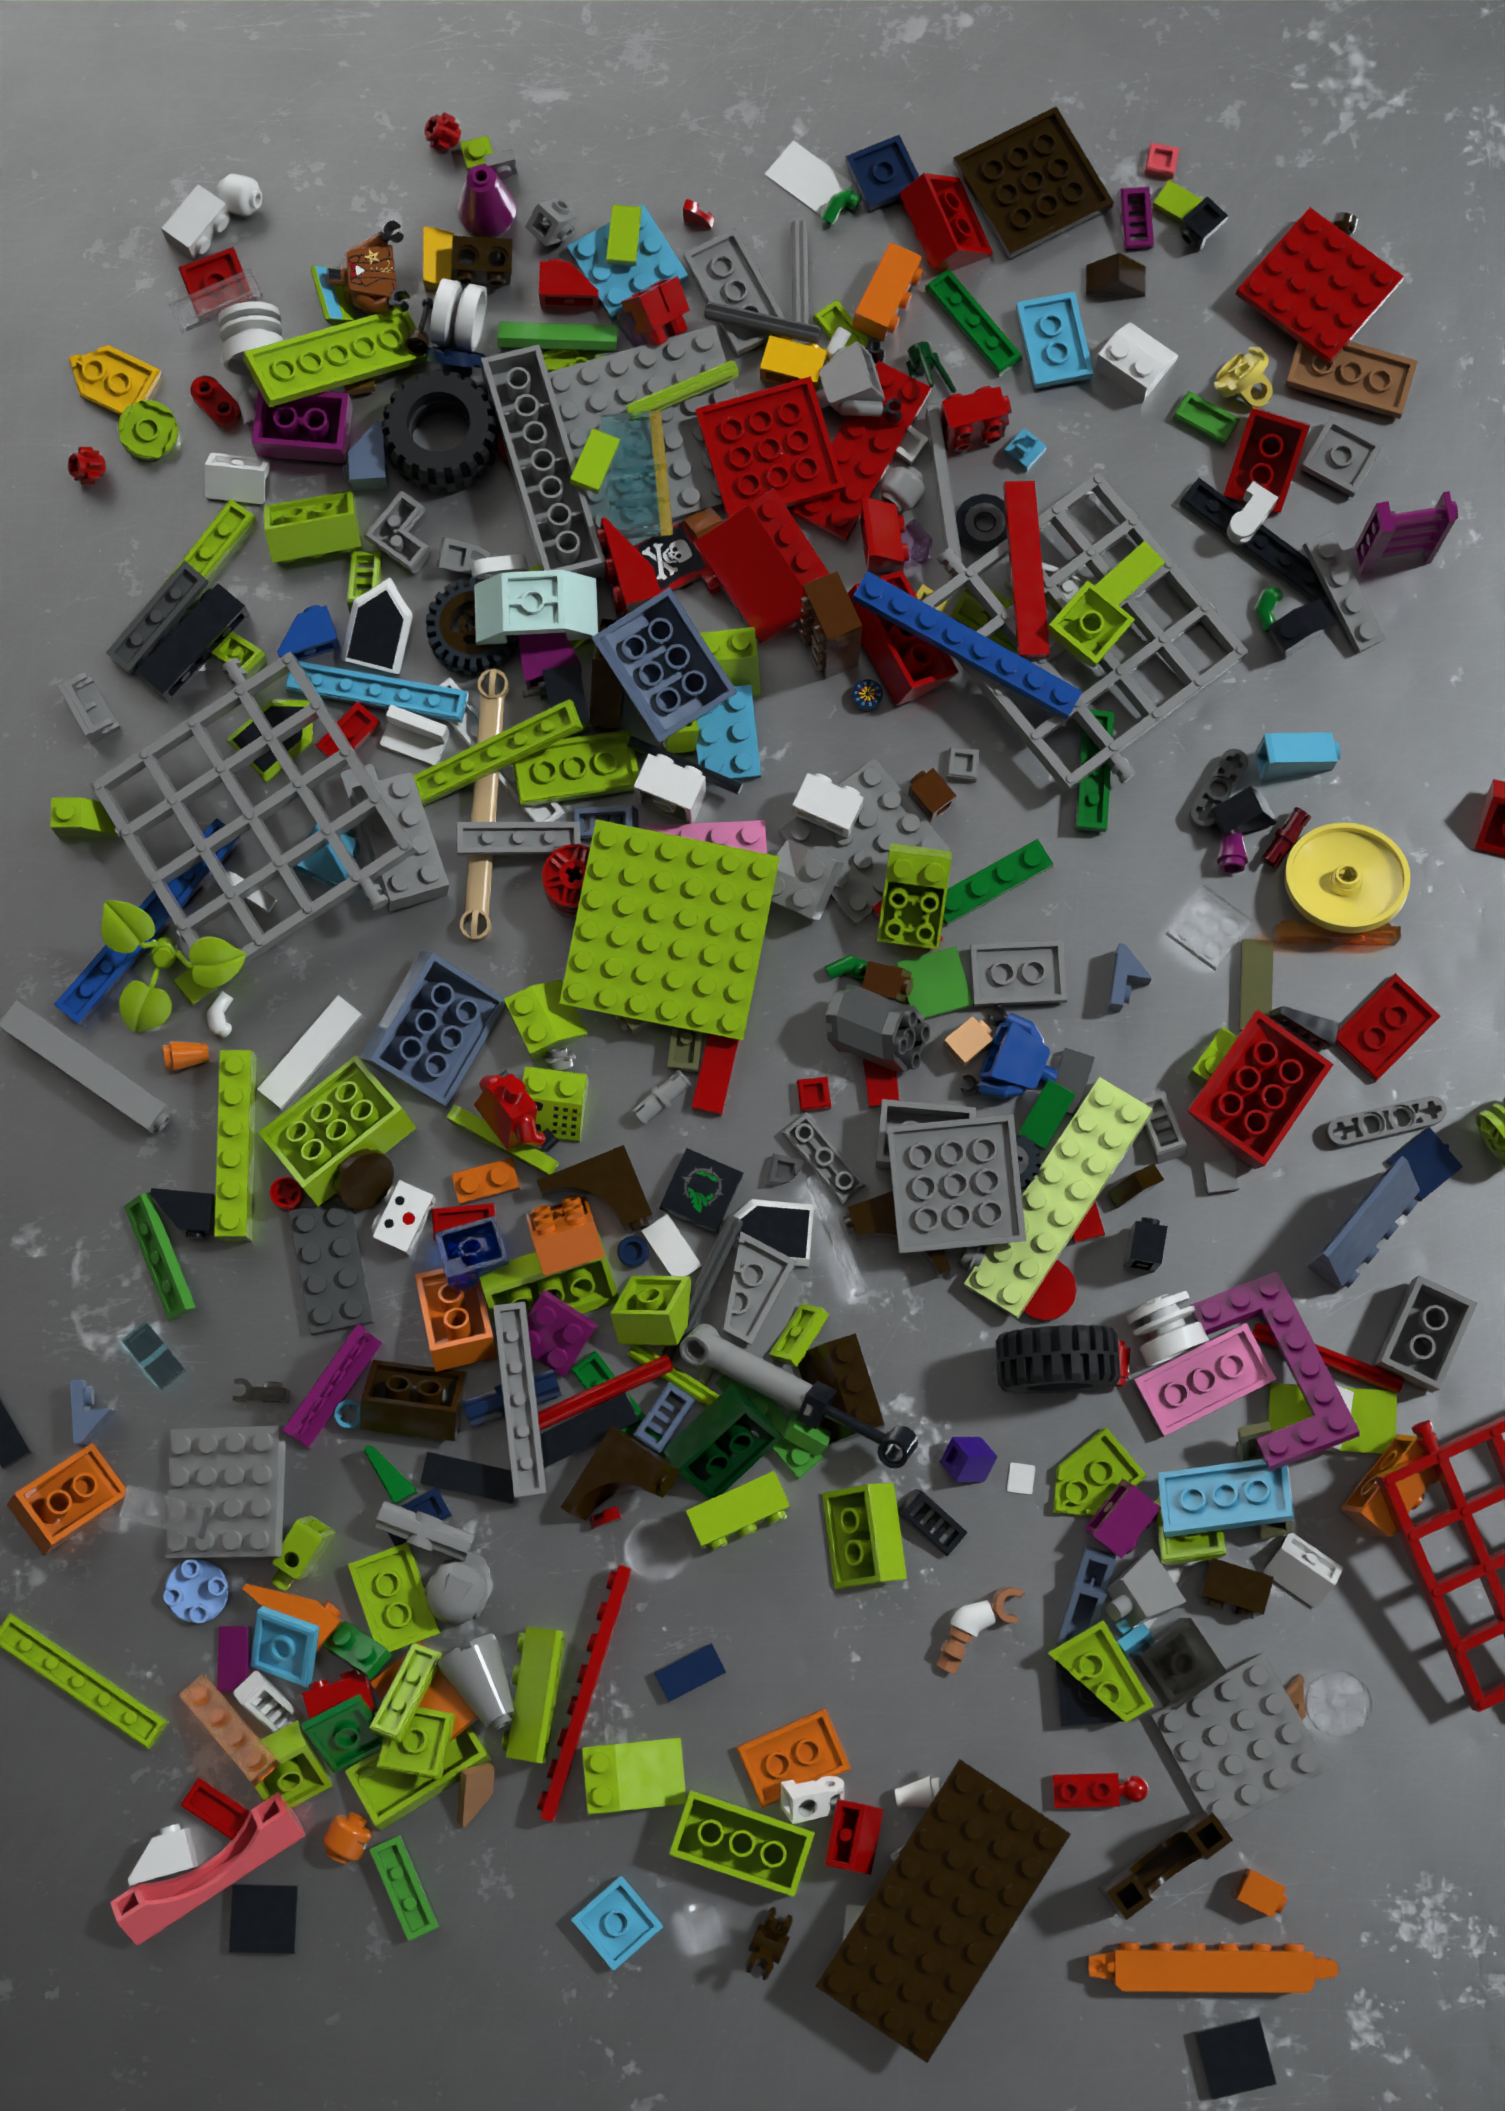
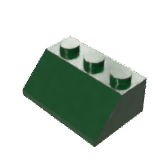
M731 1385L663 1448V1451L670 1463L680 1470L679 1475L712 1499L730 1488L783 1438V1435L747 1396Z

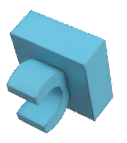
M1023 428L1004 449V454L1027 472L1046 451L1047 446Z
M1125 1618L1115 1624L1117 1631L1122 1636L1117 1642L1127 1659L1153 1641L1150 1630L1143 1622L1136 1628L1130 1626Z

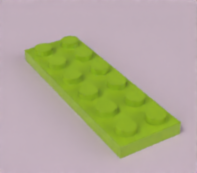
M397 308L390 312L374 314L244 351L242 358L268 407L429 361L425 359L426 354L414 356L406 351L404 344L407 335L411 330L418 329L408 311L401 312Z

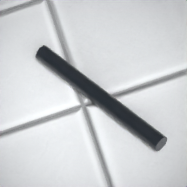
M631 736L628 741V748L645 755H665L674 761L673 764L685 768L688 765L699 769L702 775L706 777V781L737 795L741 792L743 784L634 736Z

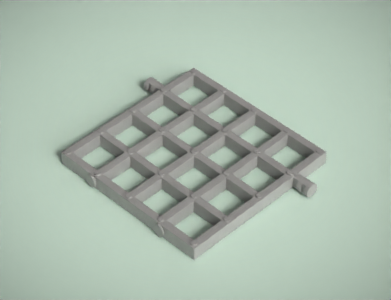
M1097 472L1038 516L1039 532L1049 524H1052L1078 555L1050 577L1043 570L1045 600L1059 614L1069 602L1058 589L1059 586L1086 566L1100 581L1112 570L1101 557L1102 554L1128 535L1138 546L1143 541H1146L1166 563L1119 606L1135 619L1133 623L1150 643L1122 664L1109 650L1098 663L1107 675L1080 695L1067 720L1054 714L1036 729H1034L1007 696L1013 690L1002 684L998 685L995 680L957 660L1065 793L1105 763L1110 766V771L1119 777L1118 780L1121 784L1127 782L1137 772L1128 765L1127 759H1123L1119 752L1237 664L1249 652L1217 614L1215 606L1205 600L1140 522L1139 515L1134 510H1130L1100 472ZM1094 492L1120 525L1094 545H1091L1065 513ZM1008 538L968 568L964 566L963 560L955 555L952 547L946 549L939 555L937 560L945 566V570L948 574L951 573L954 578L922 602L936 609V607L966 586L992 618L991 621L976 632L989 639L1002 630L1017 648L1013 604L1006 609L979 577L1009 555ZM1163 578L1169 582L1192 610L1165 632L1162 631L1137 601L1139 596ZM1199 621L1203 623L1228 653L1227 656L1202 675L1196 672L1172 643ZM1058 642L1050 647L1048 658H1025L1065 681L1051 664L1052 661L1067 651ZM1157 653L1162 656L1186 685V687L1158 708L1130 676V673ZM1114 685H1117L1144 719L1114 741L1086 706ZM1074 717L1101 751L1070 773L1043 739Z
M291 652L280 657L249 679H246L248 674L245 669L240 668L241 663L239 659H230L223 664L222 670L226 675L229 674L228 680L231 684H236L237 687L90 783L115 824L116 828L114 830L116 834L129 847L177 926V934L183 942L188 944L189 948L196 940L200 939L196 933L198 929L233 907L253 940L240 949L246 953L242 967L361 888L364 890V898L371 901L369 906L373 911L382 908L389 900L385 894L381 895L382 888L379 884H374L373 881L418 852L302 666ZM291 672L310 704L272 728L253 696ZM240 704H243L262 736L225 760L205 728ZM320 718L339 751L302 775L282 742ZM195 735L214 767L177 791L158 759ZM272 750L291 783L256 806H253L234 774ZM349 764L369 798L331 822L311 789ZM147 767L166 799L129 823L110 790ZM221 782H224L243 814L206 838L186 805ZM298 797H301L320 830L283 854L263 820ZM378 811L399 845L363 869H360L340 836ZM175 813L195 846L158 870L138 837ZM252 828L272 862L237 885H234L215 852ZM330 843L350 877L312 901L292 867ZM204 860L224 893L187 917L167 884ZM281 875L302 909L264 933L244 899Z

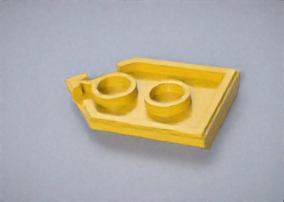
M110 345L99 347L96 351L90 353L76 354L68 357L79 395L120 416L126 407L132 403L147 400L161 375L160 369Z

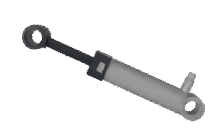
M699 1324L680 1343L679 1350L683 1359L691 1365H702L698 1381L707 1386L708 1381L711 1379L713 1371L716 1370L797 1412L796 1420L814 1429H817L827 1417L879 1444L877 1450L878 1458L889 1468L895 1469L904 1466L917 1449L918 1439L910 1428L896 1426L885 1434L831 1406L837 1390L819 1381L812 1385L721 1338L718 1331L711 1325Z

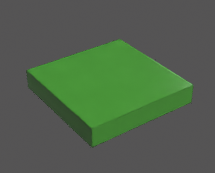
M956 946L897 962V967L912 972L913 988L910 995L906 996L908 1005H914L922 1014L924 1020L973 1007L974 1003Z

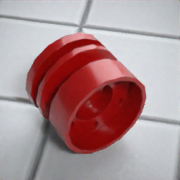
M581 844L564 845L554 850L546 859L542 870L545 895L551 908L561 916L573 920L577 916L590 847ZM577 873H579L581 881L575 879L573 883H571L569 876L575 877Z

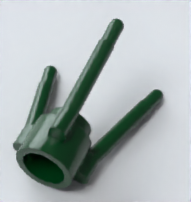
M918 342L909 347L907 351L910 360L906 362L910 377L916 379L915 371L925 374L929 386L933 388L935 383L931 370L935 365L952 393L956 392V388L942 366L938 354L932 352L928 342Z

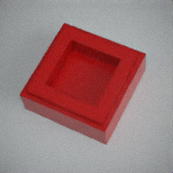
M828 1076L797 1080L800 1112L831 1109Z

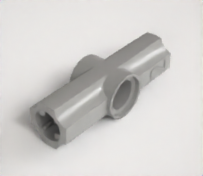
M384 1501L374 1526L375 1528L405 1538L406 1542L429 1551L434 1549L466 1561L475 1537L474 1534L444 1524V1521L419 1511L415 1513Z

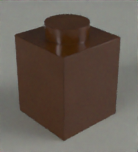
M934 768L927 773L923 770L910 780L911 785L909 786L908 795L930 822L955 804L957 795Z
M868 961L862 988L891 1000L905 1003L906 996L910 995L913 988L912 972L903 968Z

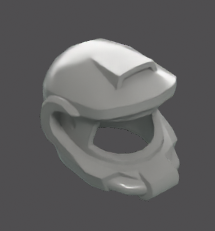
M470 1551L466 1561L452 1558L451 1560H445L439 1565L436 1573L431 1576L424 1592L428 1607L434 1617L454 1626L479 1618L493 1590L490 1568L485 1562L486 1558Z

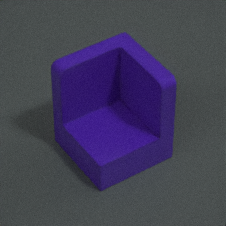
M952 1437L940 1463L955 1482H984L998 1457L981 1437Z

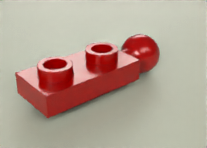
M1118 1773L1053 1775L1054 1808L1120 1806L1119 1796H1125L1131 1802H1141L1148 1794V1785L1139 1776H1131L1124 1783H1119Z

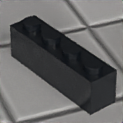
M219 583L213 589L209 588L200 598V603L192 611H187L181 617L177 628L172 633H166L161 638L159 647L151 655H146L139 662L136 673L140 680L164 701L169 703L213 656L211 652L232 631L235 632L250 616L246 606Z

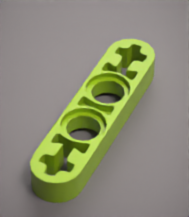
M453 1105L446 1117L449 1122L546 1176L553 1174L559 1165L552 1157L525 1143L507 1151L485 1120L457 1105Z

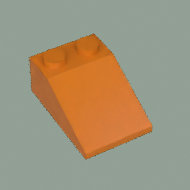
M471 1261L414 1274L435 1372L498 1358L478 1274L477 1262Z
M92 1442L15 1492L7 1506L42 1555L45 1556L75 1536L130 1493Z

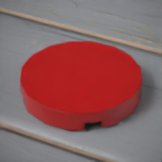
M1056 1260L1024 1309V1314L1031 1319L1044 1322L1057 1319L1068 1312L1075 1301L1077 1287L1075 1277L1067 1266Z

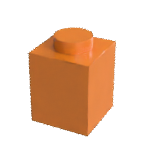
M1246 1868L1232 1898L1273 1918L1275 1912L1280 1914L1286 1904L1288 1896L1284 1893L1287 1887Z

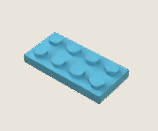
M1264 1459L1158 1473L1165 1537L1295 1521L1288 1465L1269 1471Z

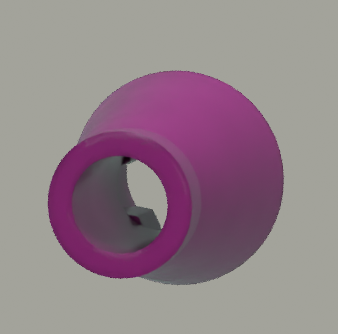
M1242 833L1223 837L1217 858L1221 871L1239 873L1245 869L1248 859Z

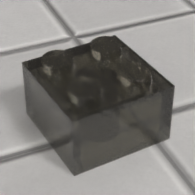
M1191 1618L1177 1619L1129 1654L1163 1707L1171 1710H1177L1227 1673Z

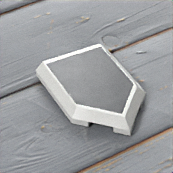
M391 578L353 601L340 659L400 674L413 613L404 602Z
M751 1199L732 1215L743 1221L740 1232L796 1260L795 1266L809 1267L814 1213L813 1204ZM740 1232L733 1244L737 1251L739 1245Z

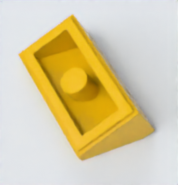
M423 227V283L425 290H437L443 278L451 280L452 237L453 235L455 236L454 232L433 227Z

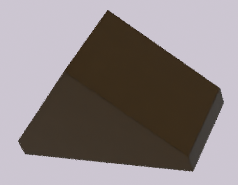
M1117 253L1086 265V295L1145 296L1146 266Z

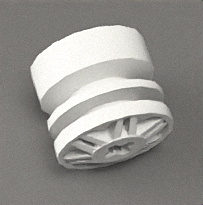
M243 302L225 308L218 315L219 334L223 341L221 348L224 366L227 371L233 374L252 376L242 359L244 351L284 340L281 336L283 328L280 323V311L273 304L266 302Z
M1187 1291L1157 1297L1140 1305L1135 1312L1126 1317L1128 1325L1141 1321L1144 1323L1143 1326L1132 1332L1134 1337L1149 1334L1151 1340L1139 1348L1147 1367L1173 1359L1209 1341L1201 1322L1186 1324L1184 1318L1195 1311L1194 1306L1180 1310L1178 1308V1305L1190 1299Z

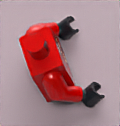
M506 1069L498 1075H487L480 1080L479 1086L483 1092L474 1106L507 1151L525 1143L537 1147L541 1146L546 1152H549L560 1142L550 1129L546 1128L543 1132L536 1130L537 1105L525 1090L523 1081L516 1078L515 1075L509 1074Z

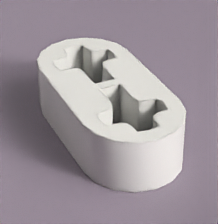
M521 554L482 558L470 564L472 576L476 578L478 583L482 582V579H488L500 573L526 572L529 570L526 556Z
M227 871L234 885L244 880V878ZM261 888L244 899L245 902L266 914L270 913L277 902L272 895Z

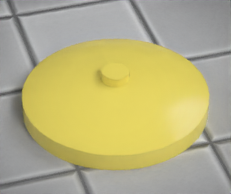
M1342 822L1320 826L1302 836L1289 853L1284 880L1286 891L1292 904L1306 919L1327 930L1340 933H1362L1385 925L1400 912L1408 896L1411 875L1405 855L1389 837L1376 829L1362 824Z

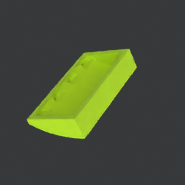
M470 1725L450 1742L441 1780L379 1769L376 1766L380 1750L345 1770V1773L374 1825L382 1831L459 1782L460 1770L490 1762L492 1758L475 1729Z

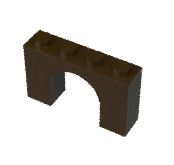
M1202 1810L1098 1889L1119 1917L1128 1920L1152 1902L1151 1894L1172 1876L1199 1859H1209L1233 1841V1839L1213 1812Z

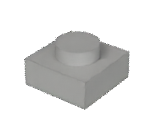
M513 149L484 156L485 165L491 167L501 180L517 174Z

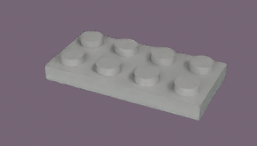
M736 228L683 253V258L707 302L785 318ZM719 322L737 356L767 343L769 335L777 337V335Z

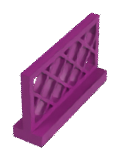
M357 1324L285 1425L283 1431L310 1449L335 1414L337 1405L348 1396L383 1346V1343L375 1338L366 1328Z

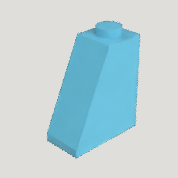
M1332 732L1267 733L1263 735L1255 751L1261 781L1331 771L1341 758L1338 741L1334 742Z

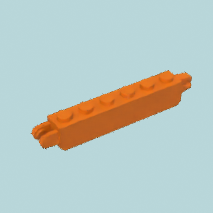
M1120 1942V1948H1112V1952L1088 1955V1976L1112 1980L1121 1991L1308 1993L1314 1987V1979L1334 1978L1340 1969L1337 1962H1334V1959L1314 1957V1952L1304 1950V1944L1285 1943L1284 1949H1271V1943H1251V1949H1238V1943H1218L1219 1949H1206L1205 1943L1187 1942L1186 1949H1175L1171 1942H1153V1948H1140V1942Z

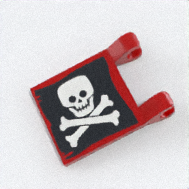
M684 521L672 526L673 535L661 536L660 532L634 546L653 566L660 592L669 587L672 591H675L700 577L709 594L714 595L721 591L719 581L694 545L693 541L695 540Z

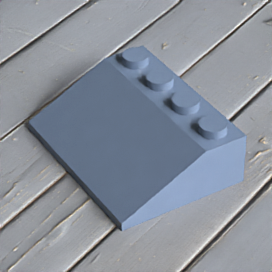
M670 587L591 637L658 742L663 741L702 717L737 693Z
M421 951L359 1059L385 1075L447 1107L505 1006L504 997L435 953Z
M1400 1157L1380 1176L1307 1266L1336 1291L1343 1287V1285L1349 1288L1360 1275L1356 1271L1363 1261L1368 1264L1379 1252L1380 1249L1376 1247V1244L1382 1237L1388 1240L1399 1227L1395 1223L1402 1213L1407 1216L1417 1205L1418 1201L1414 1198L1420 1189L1406 1158Z

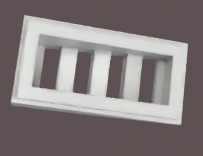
M254 1671L234 1691V1695L240 1704L273 1733L297 1720L300 1721L304 1717L258 1671ZM268 1694H270V1695L257 1707V1705H258ZM279 1702V1704L266 1716V1714ZM286 1710H288L289 1712L277 1724H275L274 1721L277 1720Z

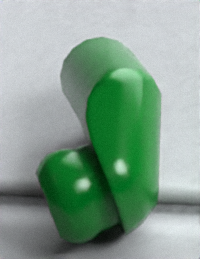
M850 189L834 194L827 204L821 219L834 225L841 209L847 206L855 210L861 200L860 196L854 194L853 190Z
M846 955L824 966L830 980L843 974L864 980L868 962L853 955Z

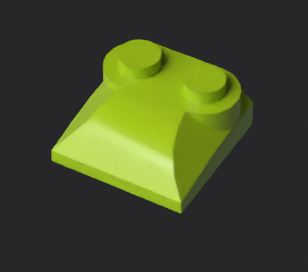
M1087 580L1049 624L1047 629L1053 638L1082 663L1095 668L1135 619Z

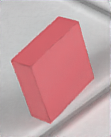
M1150 143L1144 174L1173 179L1179 148Z

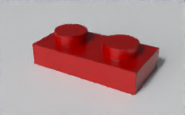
M358 701L337 722L354 751L381 725L380 721ZM329 732L316 744L317 749L327 758L339 751Z

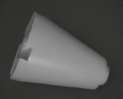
M488 1634L469 1641L470 1645L461 1650L459 1647L453 1649L443 1656L437 1664L440 1672L485 1727L493 1726L494 1730H498L512 1722L510 1717L515 1713L499 1642L494 1634Z

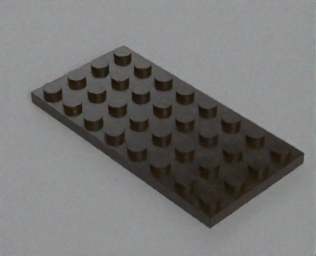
M959 1759L817 1981L815 1987L928 2063L1071 1833Z

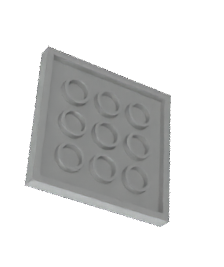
M873 758L838 785L841 788L843 786H850L858 790L860 796L864 797L863 807L848 838L798 816L779 829V834L785 841L790 839L844 863L830 897L854 926H857L870 916L872 907L883 899L890 843L951 851L949 846L876 758Z
M1014 1114L887 1126L899 1253L1026 1241Z
M285 1426L170 1430L166 1559L282 1557L286 1433L283 1429Z
M1265 1653L1257 1655L1150 1714L1201 1809L1213 1812L1223 1827L1329 1770Z

